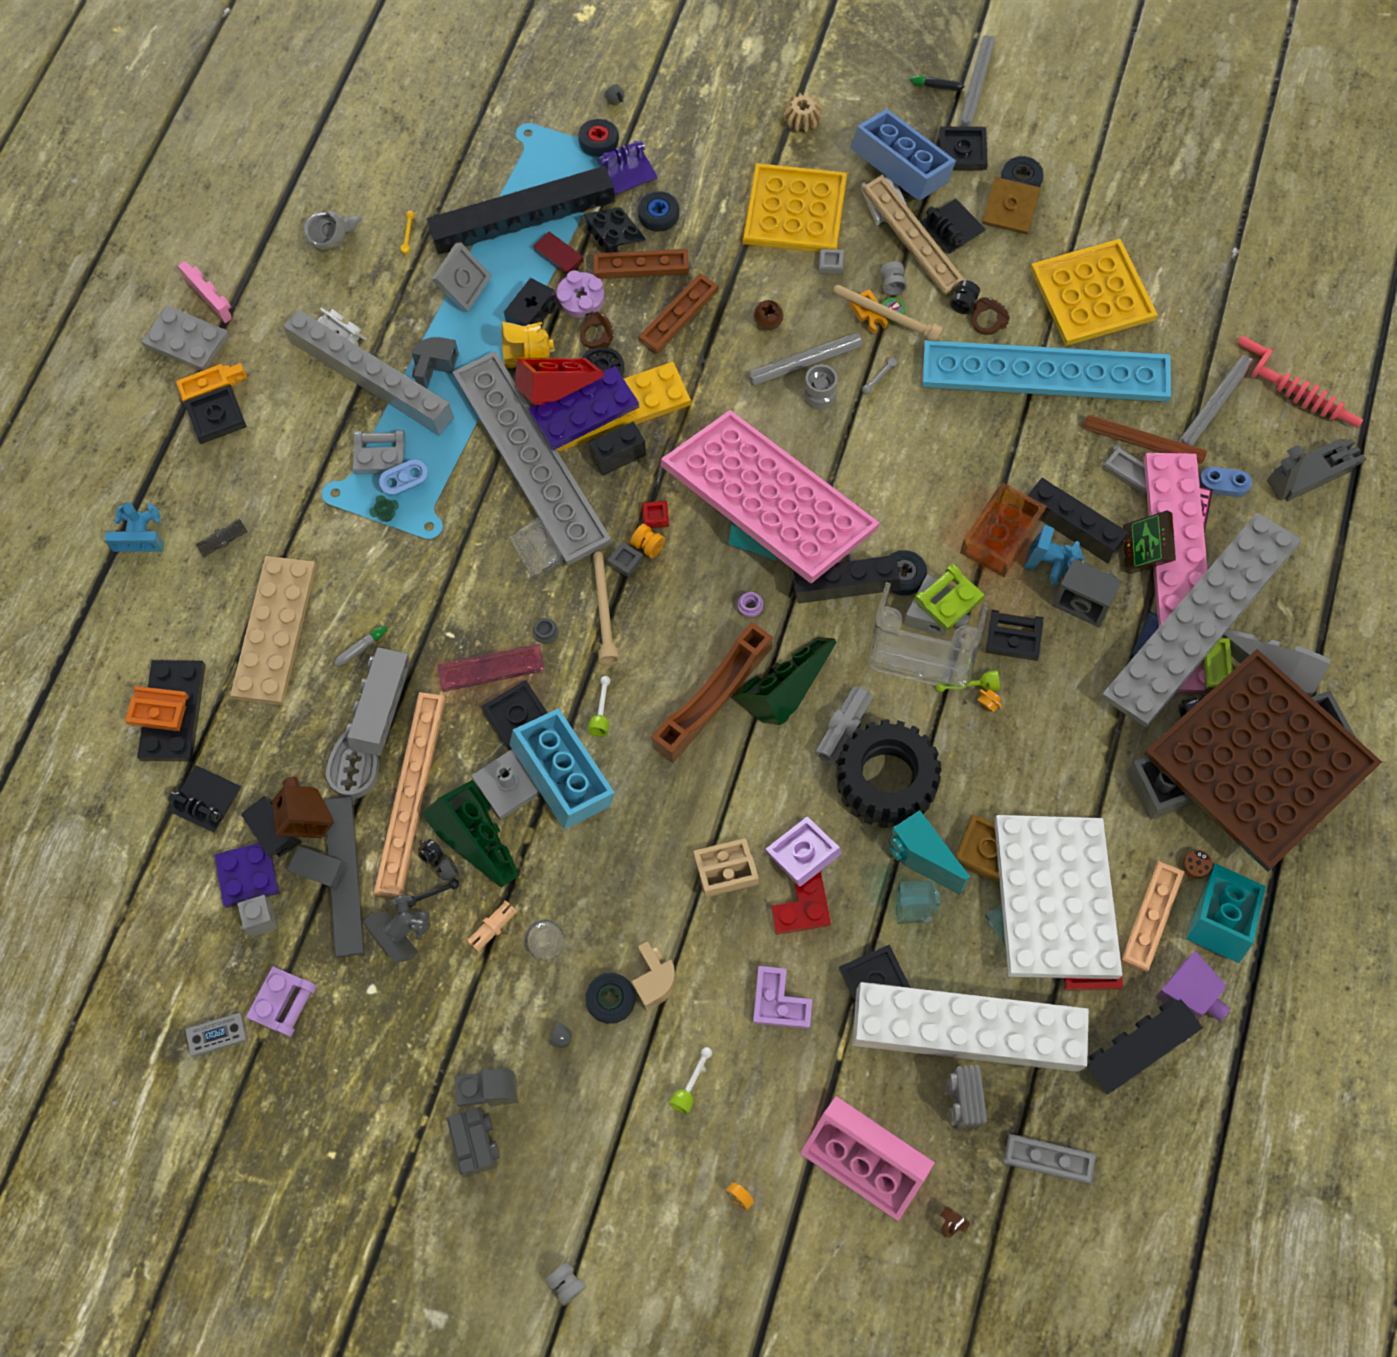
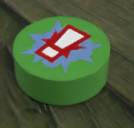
M888 298L882 303V305L905 315V304L899 298ZM886 318L888 322H895L893 320Z

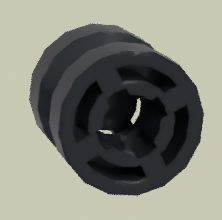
M962 280L956 287V294L950 300V307L957 313L970 314L974 308V301L978 299L981 290L974 282Z

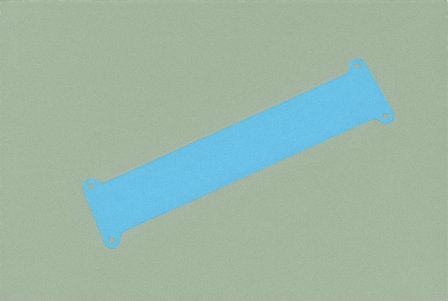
M532 123L522 124L516 130V137L522 142L524 150L500 196L600 167L597 162L599 157L585 153L580 148L577 137ZM531 130L533 134L530 137H526L524 131ZM584 212L545 222L538 226L528 227L518 232L498 236L495 239L481 241L472 246L470 253L492 275L468 312H462L446 295L423 338L425 340L431 337H442L456 340L459 355L453 371L494 351L497 352L503 362L501 321L506 322L504 311L530 277L547 286L556 269L555 266L534 251L533 245L549 231L568 245ZM412 358L404 375L415 381V378L412 377L415 365ZM434 370L428 386V390L449 402L454 416L453 420L440 435H437L389 404L373 433H395L396 430H404L406 437L404 463L412 459L422 461L427 467L426 480L418 486L391 496L385 494L380 488L379 479L381 474H354L352 471L345 480L332 481L325 485L322 490V498L327 504L425 539L435 538L441 533L443 523L435 514V504L479 420L453 377V373ZM396 442L367 443L365 448L396 447ZM412 469L410 472L412 477H418L420 474L417 469ZM390 479L387 482V485L389 487H395L397 485V481L395 479ZM333 489L340 490L338 497L331 496L330 493ZM428 522L434 524V528L431 531H427L424 528V525Z

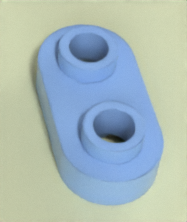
M412 459L386 470L380 476V488L385 494L393 496L418 486L427 478V467L422 461ZM412 469L419 470L420 474L418 477L410 475ZM390 479H395L397 481V485L395 487H389L387 485V482Z

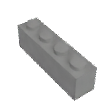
M377 647L375 656L370 657L367 668L369 674L367 679L363 678L360 687L362 695L360 701H355L353 707L354 719L352 724L348 723L345 732V739H348L350 750L378 756L382 755L410 667L407 653Z

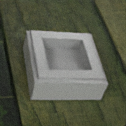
M821 249L819 273L843 274L844 250Z

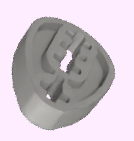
M344 732L335 744L326 767V778L329 785L341 797L352 796L353 799L365 796L375 787L378 781L379 756L350 750L348 739H345ZM357 755L361 761H356L355 769L358 774H353L352 777L356 786H352L348 791L344 784L350 783V777L347 772H351L353 768L349 759L352 760Z

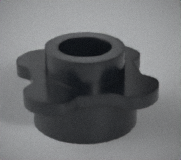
M428 839L426 842L420 840V847L418 848L419 857L424 863H430L433 867H436L438 864L437 860L443 856L441 848L432 839Z

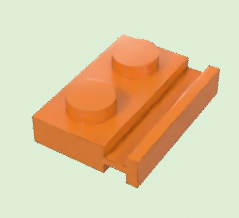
M140 686L134 687L135 693L131 697L125 719L128 725L180 731L186 708L185 702L189 697L186 692Z

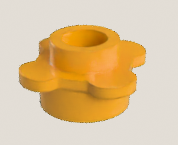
M980 689L981 695L977 699L980 704L993 713L997 708L1002 709V704L999 702L1001 697L990 689L987 692Z

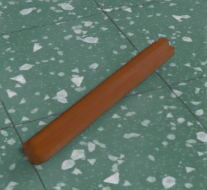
M1088 415L1084 423V429L1162 453L1197 454V463L1202 464L1206 457L1207 451L1095 416Z

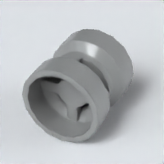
M896 261L888 262L880 268V275L882 280H884L883 290L885 294L898 295L907 289V282L905 277H903L904 267L902 263Z
M569 1262L560 1266L545 1280L550 1289L556 1290L558 1300L563 1306L572 1301L587 1287L581 1279L575 1277L573 1274L574 1269Z

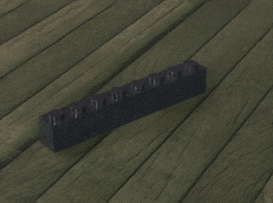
M601 166L426 219L437 254L450 252L455 243L471 246L478 242L495 239L498 236L518 232L528 227L538 226L555 219H562L575 213H582L592 208L606 206L609 203L615 202L614 186L606 166Z

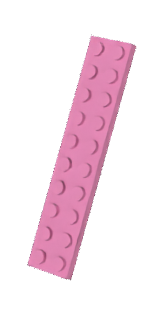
M1146 453L1144 456L1148 514L1151 516L1168 510L1173 515L1176 560L1153 567L1158 628L1208 570L1197 454ZM1203 661L1176 693L1208 694L1211 691L1205 690Z

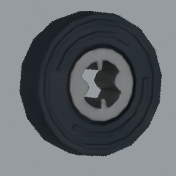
M899 550L891 553L890 555L897 556L901 590L891 592L901 596L918 592L927 576V566L923 558L909 550ZM902 569H907L906 577L901 576Z

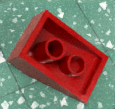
M517 358L515 387L531 403L545 405L546 402H555L602 378L604 372L586 358Z

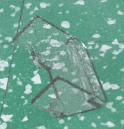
M886 582L873 629L868 656L870 666L879 672L933 685L940 684L953 690L965 689L972 678L989 606H983L978 628L962 626L955 631L952 642L900 630L902 616L898 610L888 607L891 583Z

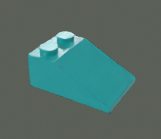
M920 810L893 828L889 841V851L895 860H901L906 867L959 895L964 892L970 876Z
M1214 863L1191 919L1186 939L1234 962L1240 963L1254 943L1266 886Z

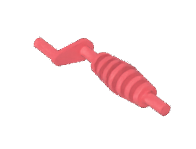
M1243 335L1241 336L1237 344L1262 357L1251 377L1256 378L1260 375L1278 386L1276 390L1281 393L1283 388L1286 389L1287 392L1284 396L1288 399L1292 393L1295 394L1296 397L1293 403L1296 405L1300 398L1304 399L1305 401L1301 406L1304 410L1309 403H1312L1314 406L1310 411L1311 413L1315 414L1317 409L1321 408L1323 411L1319 416L1325 417L1328 412L1332 414L1329 420L1341 419L1359 428L1363 419L1344 410V403L1342 401L1337 406L1333 404L1336 400L1335 396L1332 395L1329 401L1324 399L1328 393L1325 389L1320 396L1315 394L1320 387L1319 385L1315 384L1312 390L1309 391L1307 387L1310 381L1306 380L1300 386L1298 385L1300 377L1296 376L1294 381H1291L1289 378L1292 374L1286 373L1285 376H1281L1265 367L1264 365L1273 350L1267 349Z

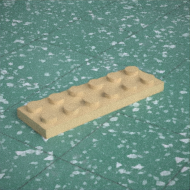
M265 556L230 694L233 700L284 705L317 565L315 561Z

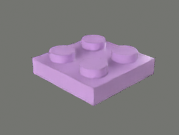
M808 817L765 849L768 856L799 887L842 854L840 847Z

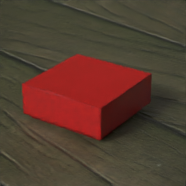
M667 501L642 503L644 524L650 528L669 527Z

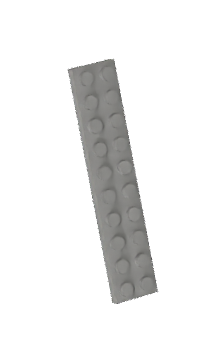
M494 351L453 371V377L566 565L569 566L612 544L609 534L557 450L552 451L531 417L529 404L522 393L515 387L513 378L497 352Z
M1256 513L1104 691L1102 699L1147 728L1297 549L1302 539L1261 514Z

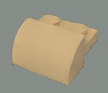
M746 838L693 851L705 898L759 885V877Z

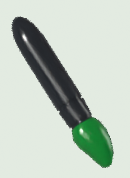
M923 75L909 78L911 83L917 86L925 85L954 91L965 88L964 84L952 80L925 77Z

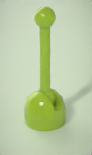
M998 670L985 672L980 680L949 684L938 682L936 690L944 692L945 689L981 685L986 691L988 689L993 692L1000 691Z

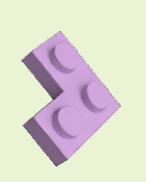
M759 966L753 1024L810 1029L812 999L784 996L786 969Z

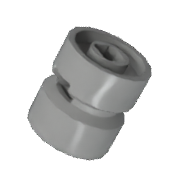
M819 364L811 367L806 373L804 397L806 403L813 409H827L835 402L838 377L832 367Z

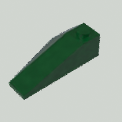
M816 637L793 652L791 660L781 664L777 662L771 666L772 672L760 679L757 675L749 680L733 695L735 700L762 723L774 725L785 723L788 721L789 716L799 707L836 645L835 638Z
M471 780L439 797L422 815L437 836L502 888L520 875L508 847L502 845L498 837L500 829L497 823H492L488 814L491 808L487 800Z

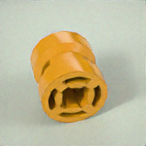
M642 524L632 535L630 544L637 549L641 548L644 550V554L652 559L663 548L665 537L659 533L654 534L649 526Z

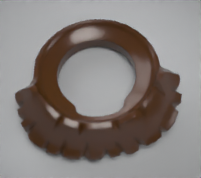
M982 297L977 300L973 308L972 325L978 333L992 335L1000 329L1007 328L1010 315L1004 305L988 297ZM988 309L997 313V321L994 326L982 328L978 325L977 317L980 313Z
M599 311L594 312L581 328L580 339L584 346L589 349L596 347L609 348L613 341L614 332L612 325H610L611 323L605 314ZM602 325L605 331L599 340L589 342L585 339V332L589 327Z

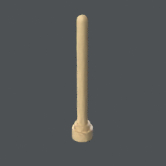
M836 285L833 288V292L836 295L923 334V337L927 340L937 341L943 327L935 323L934 325L928 324L927 326L840 285Z
M596 551L593 554L602 635V645L598 651V656L601 664L611 665L619 662V649L612 641L603 553Z

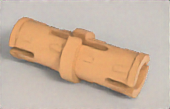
M504 901L489 918L486 917L482 921L484 924L466 940L478 953L494 935L498 936L501 933L500 929L518 913L513 906H509L510 904L507 901Z

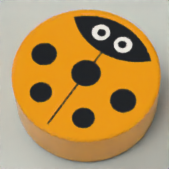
M732 1182L725 1190L728 1197L744 1211H747L754 1204L752 1196L736 1182Z

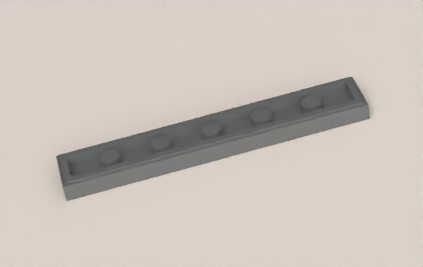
M349 796L325 800V804L334 820V824L327 831L329 857L346 863L336 889L331 887L335 954L337 958L364 955L365 946L353 798Z

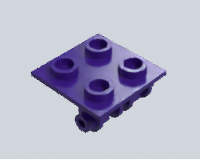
M636 140L634 143L627 145V148L623 145L621 150L615 148V151L602 153V156L597 159L600 167L606 166L614 186L615 195L658 178L643 152L645 147L642 141L638 142Z

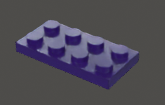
M616 366L604 371L602 378L555 402L535 405L529 408V413L552 451L638 409L639 402Z

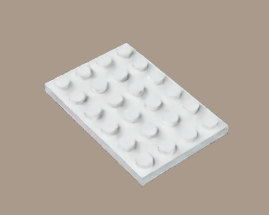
M996 815L994 824L1008 976L1120 979L1122 977V968L1103 818Z

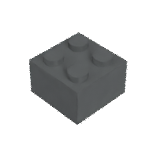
M1073 559L1061 582L1052 606L1100 628L1122 581L1111 573L1101 572L1093 568L1087 562H1079Z

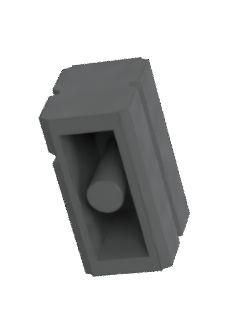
M479 1107L448 1116L447 1122L460 1175L462 1177H469L496 1168V1159L500 1158V1153L496 1141L491 1142L488 1131L493 1130L489 1113L484 1114L483 1110Z

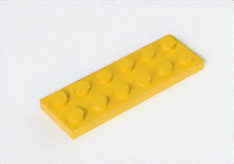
M674 362L624 378L638 400L639 408L556 449L557 452L599 438L633 421L636 425L691 406V399Z

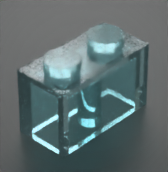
M933 880L899 883L895 896L898 924L931 922L934 913H937V906H940L939 889H934Z

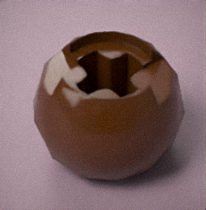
M773 300L759 302L753 313L757 326L769 331L778 328L784 316L780 304Z

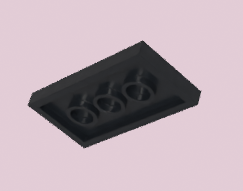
M151 661L148 688L186 692L189 697L185 702L186 708L180 731L149 727L141 728L137 755L140 761H193L206 666L203 661Z

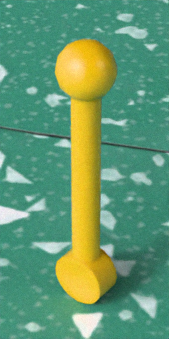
M413 211L406 212L407 225L404 244L400 247L402 254L405 255L410 253L408 243L412 219L415 217Z

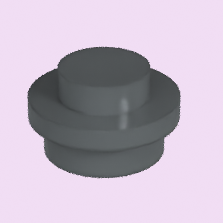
M540 619L533 626V636L540 643H551L558 636V626L551 619Z

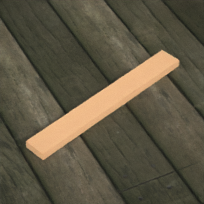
M419 692L374 889L376 896L395 898L398 895H403L445 706V695Z

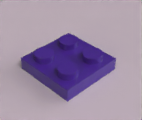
M260 843L215 854L223 905L226 908L236 906L239 902L261 895L269 897L280 894L273 856H268Z

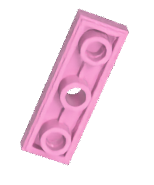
M185 261L179 264L178 267L186 282L224 323L230 321L231 314L228 309L231 306L226 298L216 295V288L210 281L205 282L203 280L204 276L196 266L192 268Z

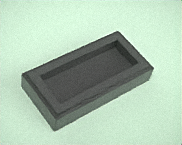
M297 846L287 871L336 889L346 863Z

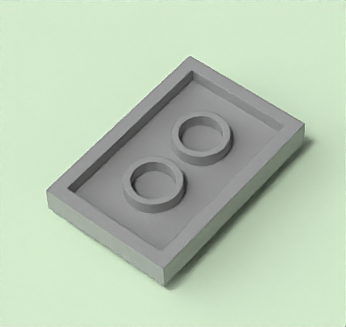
M166 305L141 342L145 348L203 371L208 369L230 335L225 329Z

